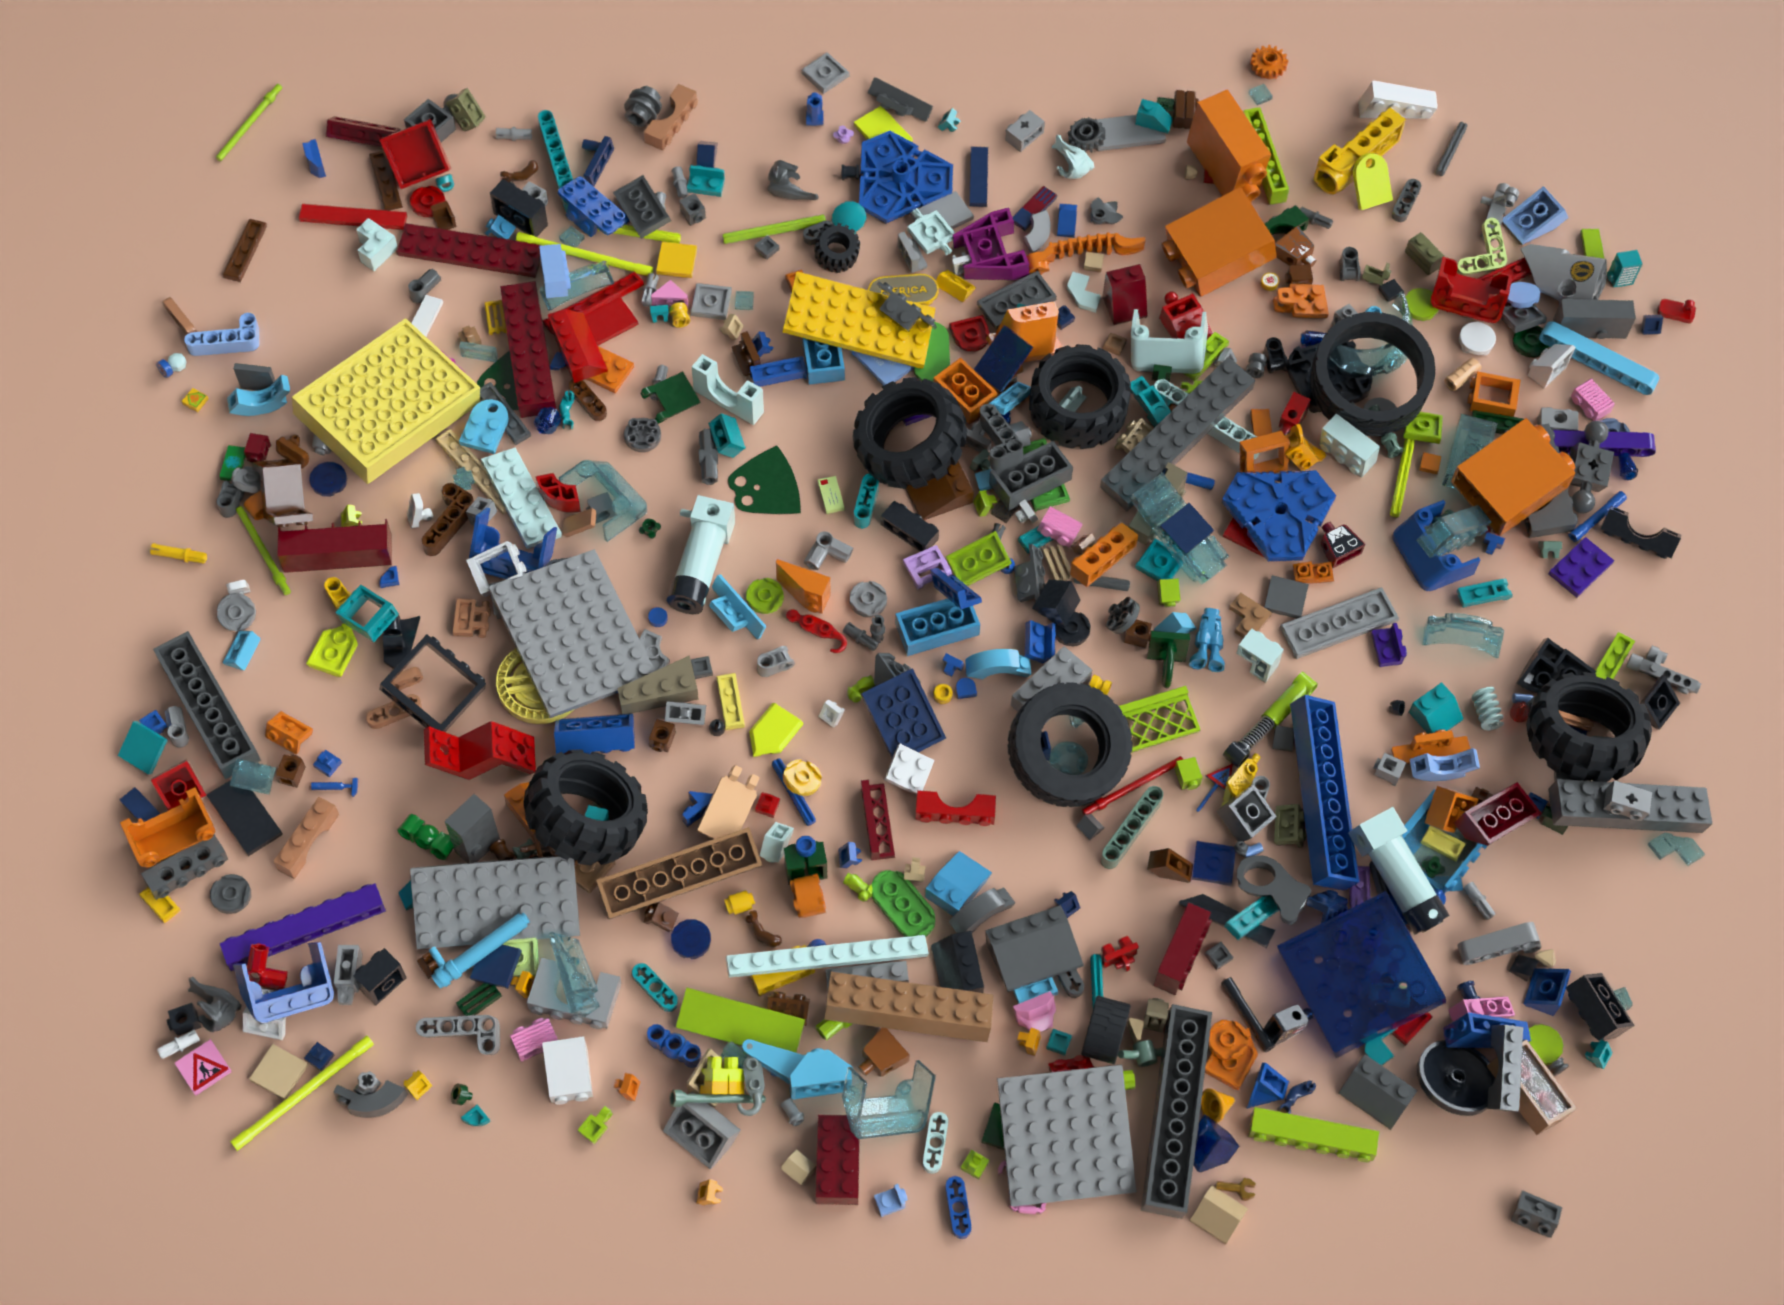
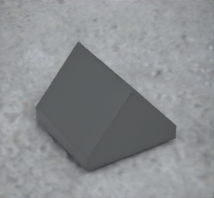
M1092 814L1084 815L1076 826L1089 840L1105 828Z

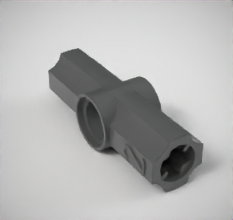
M703 429L699 432V463L701 466L702 483L713 485L718 482V453L711 430Z

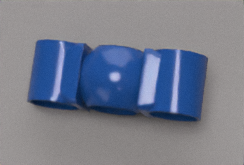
M654 1024L648 1028L647 1037L650 1046L658 1048L661 1052L663 1051L664 1055L668 1058L679 1059V1062L685 1063L687 1067H697L702 1059L701 1050L697 1045L691 1044L688 1040L686 1041L681 1034H670V1030L664 1029L659 1024ZM655 1033L662 1035L660 1039L655 1040L652 1038ZM672 1043L680 1045L677 1049L669 1048ZM689 1053H696L697 1057L689 1059L687 1055Z

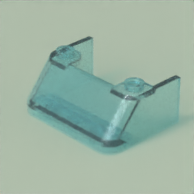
M583 460L558 478L561 483L577 486L594 475L616 498L612 502V510L616 515L603 524L604 537L608 542L647 513V503L609 462Z
M916 1060L912 1079L900 1082L894 1096L864 1099L867 1082L852 1067H847L842 1100L851 1132L858 1139L920 1132L927 1123L936 1075L920 1060Z

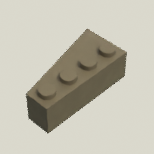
M1169 462L1165 467L1164 477L1160 475L1156 481L1154 493L1152 491L1149 492L1144 502L1145 507L1141 505L1129 524V528L1138 534L1137 541L1144 545H1147L1150 540L1153 541L1155 539L1159 526L1167 521L1166 516L1168 513H1173L1177 506V500H1182L1186 493L1184 488L1188 472Z
M690 655L617 688L622 714H632L665 707L667 701L684 703L699 699Z

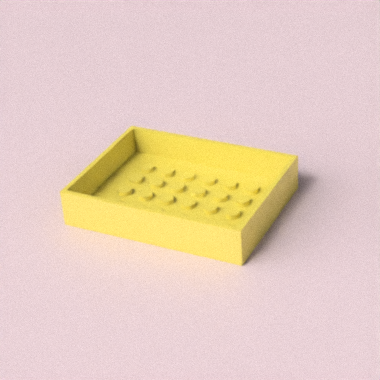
M405 318L292 396L293 414L368 485L472 410L480 402V387Z

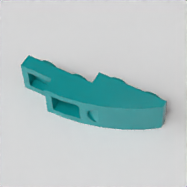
M1141 376L1130 382V393L1147 413V419L1155 428L1171 411L1153 385L1150 386L1145 378Z

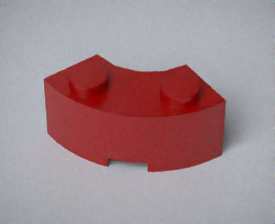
M554 473L535 476L538 490L549 506L563 512H581L576 485L561 483L556 479Z

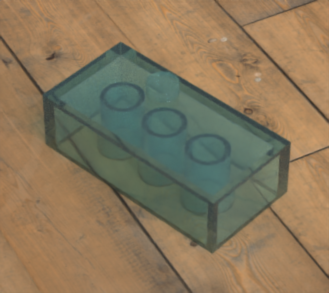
M1461 414L1442 485L1455 488L1451 480L1457 466L1493 442L1497 423Z

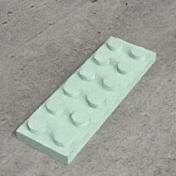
M516 447L482 458L481 464L497 491L526 549L535 547L543 542L544 535L553 527H557L556 539L561 538L562 533Z

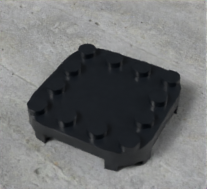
M1353 340L1338 346L1327 358V371L1335 390L1350 403L1359 402L1368 397L1373 381L1372 375H1368L1355 350L1356 344ZM1319 344L1302 349L1298 346L1293 349L1288 358V374L1298 394L1310 399L1309 411L1312 413L1321 412L1316 405L1310 388L1311 367Z

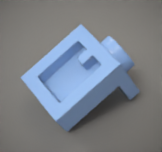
M899 1184L894 1185L893 1189L874 1195L881 1217L905 1209V1201L908 1200L904 1188L900 1189Z

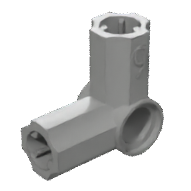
M820 532L817 535L816 542L805 558L804 564L813 570H819L828 554L846 563L853 552V547L833 538L829 532ZM827 541L829 544L823 545L820 542Z

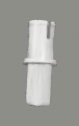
M192 1030L178 1038L174 1037L175 1040L159 1047L157 1052L160 1058L164 1059L180 1050L183 1052V1049L199 1042L200 1039L195 1030Z

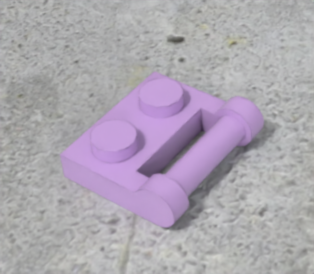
M937 545L903 559V564L917 589L923 588V585L933 581L931 574L922 578L919 577V574L935 567L941 566L943 573L947 576L952 575L951 569Z

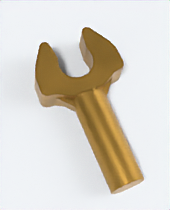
M1243 1178L1239 1184L1217 1181L1216 1189L1237 1192L1241 1200L1248 1201L1254 1198L1255 1193L1246 1192L1244 1187H1255L1256 1183L1249 1178Z

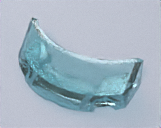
M601 261L597 264L593 263L569 272L571 289H567L568 296L546 298L544 286L540 288V294L548 311H551L577 296L615 283L607 262Z
M1446 613L1444 617L1433 615L1428 617L1425 623L1422 645H1465L1487 652L1494 658H1499L1504 629L1492 626V621L1478 616L1460 613Z

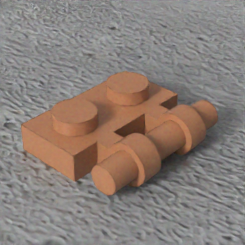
M457 599L453 635L473 637V631L478 630V636L485 638L486 632L489 631L488 616L491 614L490 602L483 601L482 606H476V599ZM475 615L481 616L480 622L475 621Z

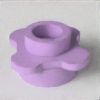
M843 125L839 127L837 132L833 133V137L837 138V141L842 144L848 143L850 137L854 135L852 130H848Z

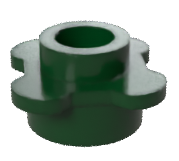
M645 519L642 527L639 528L640 534L648 535L649 538H655L656 532L661 529V524L653 519Z
M1437 856L1422 862V868H1425V872L1430 878L1445 872V867L1440 864V859Z

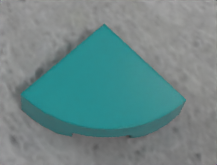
M478 1104L461 1117V1120L470 1126H483L491 1122Z

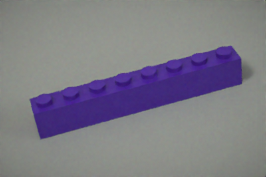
M376 883L372 885L367 884L357 891L346 892L336 899L325 900L322 904L315 907H307L297 914H288L279 921L268 922L258 929H249L240 936L229 937L224 942H221L220 946L230 971H234V964L245 963L246 966L248 965L252 944H265L269 947L268 957L384 913L386 909Z

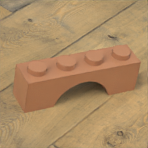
M678 84L670 95V103L674 113L663 120H652L644 131L645 143L662 151L667 145H670L672 137L675 133L679 132L682 123L688 119L691 110L695 109L698 104L696 91L681 84Z
M321 797L317 798L273 862L278 871L293 879L296 878L306 863L308 851L314 840L323 831H328L339 816L334 804Z

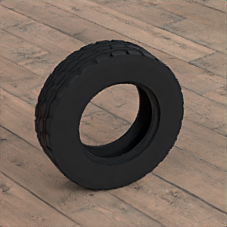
M1067 682L1066 684H1054L1042 689L1020 708L1010 726L1011 730L1008 733L1007 741L1009 744L1007 748L1011 767L1014 769L1017 779L1022 782L1021 784L1027 791L1032 792V795L1051 805L1079 807L1092 803L1104 796L1121 781V778L1124 777L1128 769L1127 766L1130 764L1133 742L1131 741V730L1128 727L1129 723L1125 715L1122 714L1123 711L1113 702L1114 700L1107 694L1105 695L1102 691L1091 688L1089 685ZM1058 715H1070L1083 720L1091 727L1097 737L1099 754L1096 764L1090 772L1082 775L1065 774L1055 769L1046 760L1041 748V732L1048 719Z

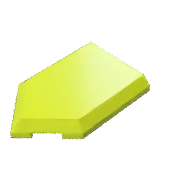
M343 623L341 624L342 626L323 631L306 664L313 669L336 677H342L358 646L352 628Z
M772 703L749 731L753 757L761 756L762 754L781 753L804 723L781 706Z

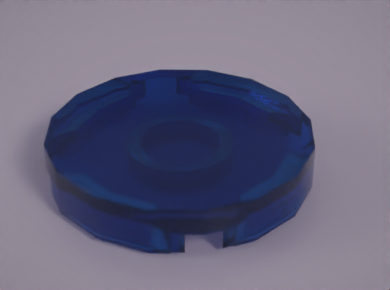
M324 462L317 465L310 473L309 478L314 492L324 497H331L338 492H342L348 480L345 469L335 462Z
M687 919L680 922L673 929L671 944L674 951L680 957L697 959L709 950L711 933L702 921Z

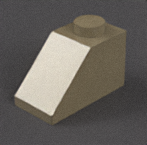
M1160 998L1148 999L1143 1028L1162 1033L1167 1020L1169 1003Z

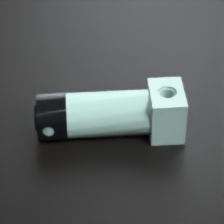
M700 495L697 496L692 511L680 510V516L690 518L691 531L666 599L668 605L673 609L692 615L699 614L703 610L723 544L729 543L735 525L734 503Z
M1391 807L1358 825L1348 834L1361 856L1364 857L1367 854L1370 856L1401 909L1407 924L1413 934L1416 935L1421 931L1424 933L1444 922L1443 919L1450 915L1402 837L1407 830L1394 807Z

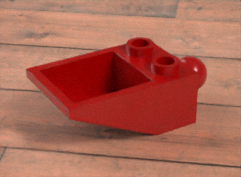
M1170 291L1165 294L1164 301L1167 305L1162 307L1159 319L1171 338L1185 339V333L1189 328L1201 327L1203 308L1193 293L1179 300L1175 292ZM1209 323L1207 340L1213 334Z

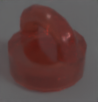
M1525 701L1515 703L1510 709V716L1516 722H1524L1528 719L1530 709Z

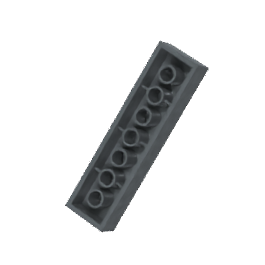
M189 631L154 648L153 650L225 779L261 761L254 745Z
M1557 779L1548 788L1553 825L1703 833L1713 824L1707 788L1624 783L1652 792L1650 813L1642 821H1635L1627 816L1616 815L1604 809L1606 788L1612 782Z

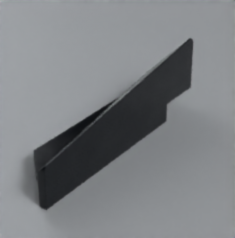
M1205 894L1179 901V905L1185 908L1188 903L1210 911L1209 919L1224 927L1227 921L1240 913ZM1259 925L1243 937L1267 949L1276 930Z

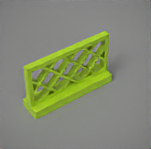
M1186 686L1119 706L1123 711L1122 714L1134 721L1131 735L1141 739L1138 746L1132 747V752L1201 731L1189 700V692ZM1185 701L1187 707L1185 713L1174 709L1178 702ZM1164 707L1170 710L1167 719L1156 714L1159 708ZM1172 712L1183 717L1179 725L1169 721ZM1142 713L1152 716L1149 725L1138 720ZM1154 717L1165 722L1161 731L1151 726ZM1185 718L1192 721L1193 729L1187 730L1181 727ZM1136 723L1147 728L1143 736L1133 732ZM1166 724L1177 728L1175 734L1168 735L1163 732ZM1149 729L1159 734L1157 740L1151 741L1145 738Z

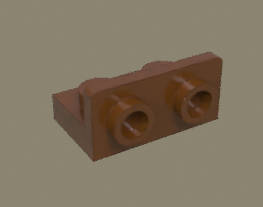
M748 331L741 333V341H739L738 345L732 346V351L743 376L750 375V367L761 365Z
M774 992L773 995L768 997L767 1009L805 1019L804 1026H807L810 999L806 998V995L794 994V997H789L784 992Z

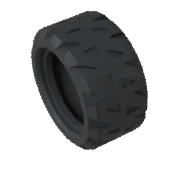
M1076 344L1072 348L1069 345L1055 350L1054 355L1047 354L1039 362V367L1034 370L1029 399L1031 419L1036 428H1041L1043 436L1051 442L1058 441L1060 446L1070 449L1081 446L1080 449L1094 448L1098 443L1102 445L1111 440L1115 433H1118L1124 425L1131 394L1129 375L1126 374L1124 366L1117 358L1113 359L1109 352L1099 347L1096 350L1090 345ZM1084 381L1098 387L1105 394L1108 402L1098 410L1088 413H1077L1060 406L1051 393L1063 383Z

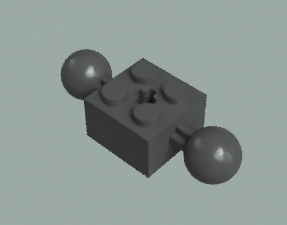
M458 94L448 95L443 103L444 108L427 99L404 119L405 127L408 128L431 119L440 142L444 141L456 130L453 114L446 105V102L455 98Z
M1592 421L1585 427L1584 435L1589 442L1588 445L1578 443L1570 450L1569 456L1575 464L1574 471L1576 472L1570 484L1580 487V490L1572 496V508L1578 513H1588L1594 508L1596 501L1591 490L1600 492L1608 487L1614 452L1599 448L1600 443L1604 442L1609 434L1607 425L1602 421Z

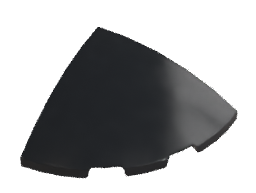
M1545 638L1530 658L1516 684L1529 691L1538 693L1544 685L1552 679H1557L1560 675L1573 673L1575 676H1580L1582 672L1596 673L1597 671L1569 650L1563 649L1551 639Z

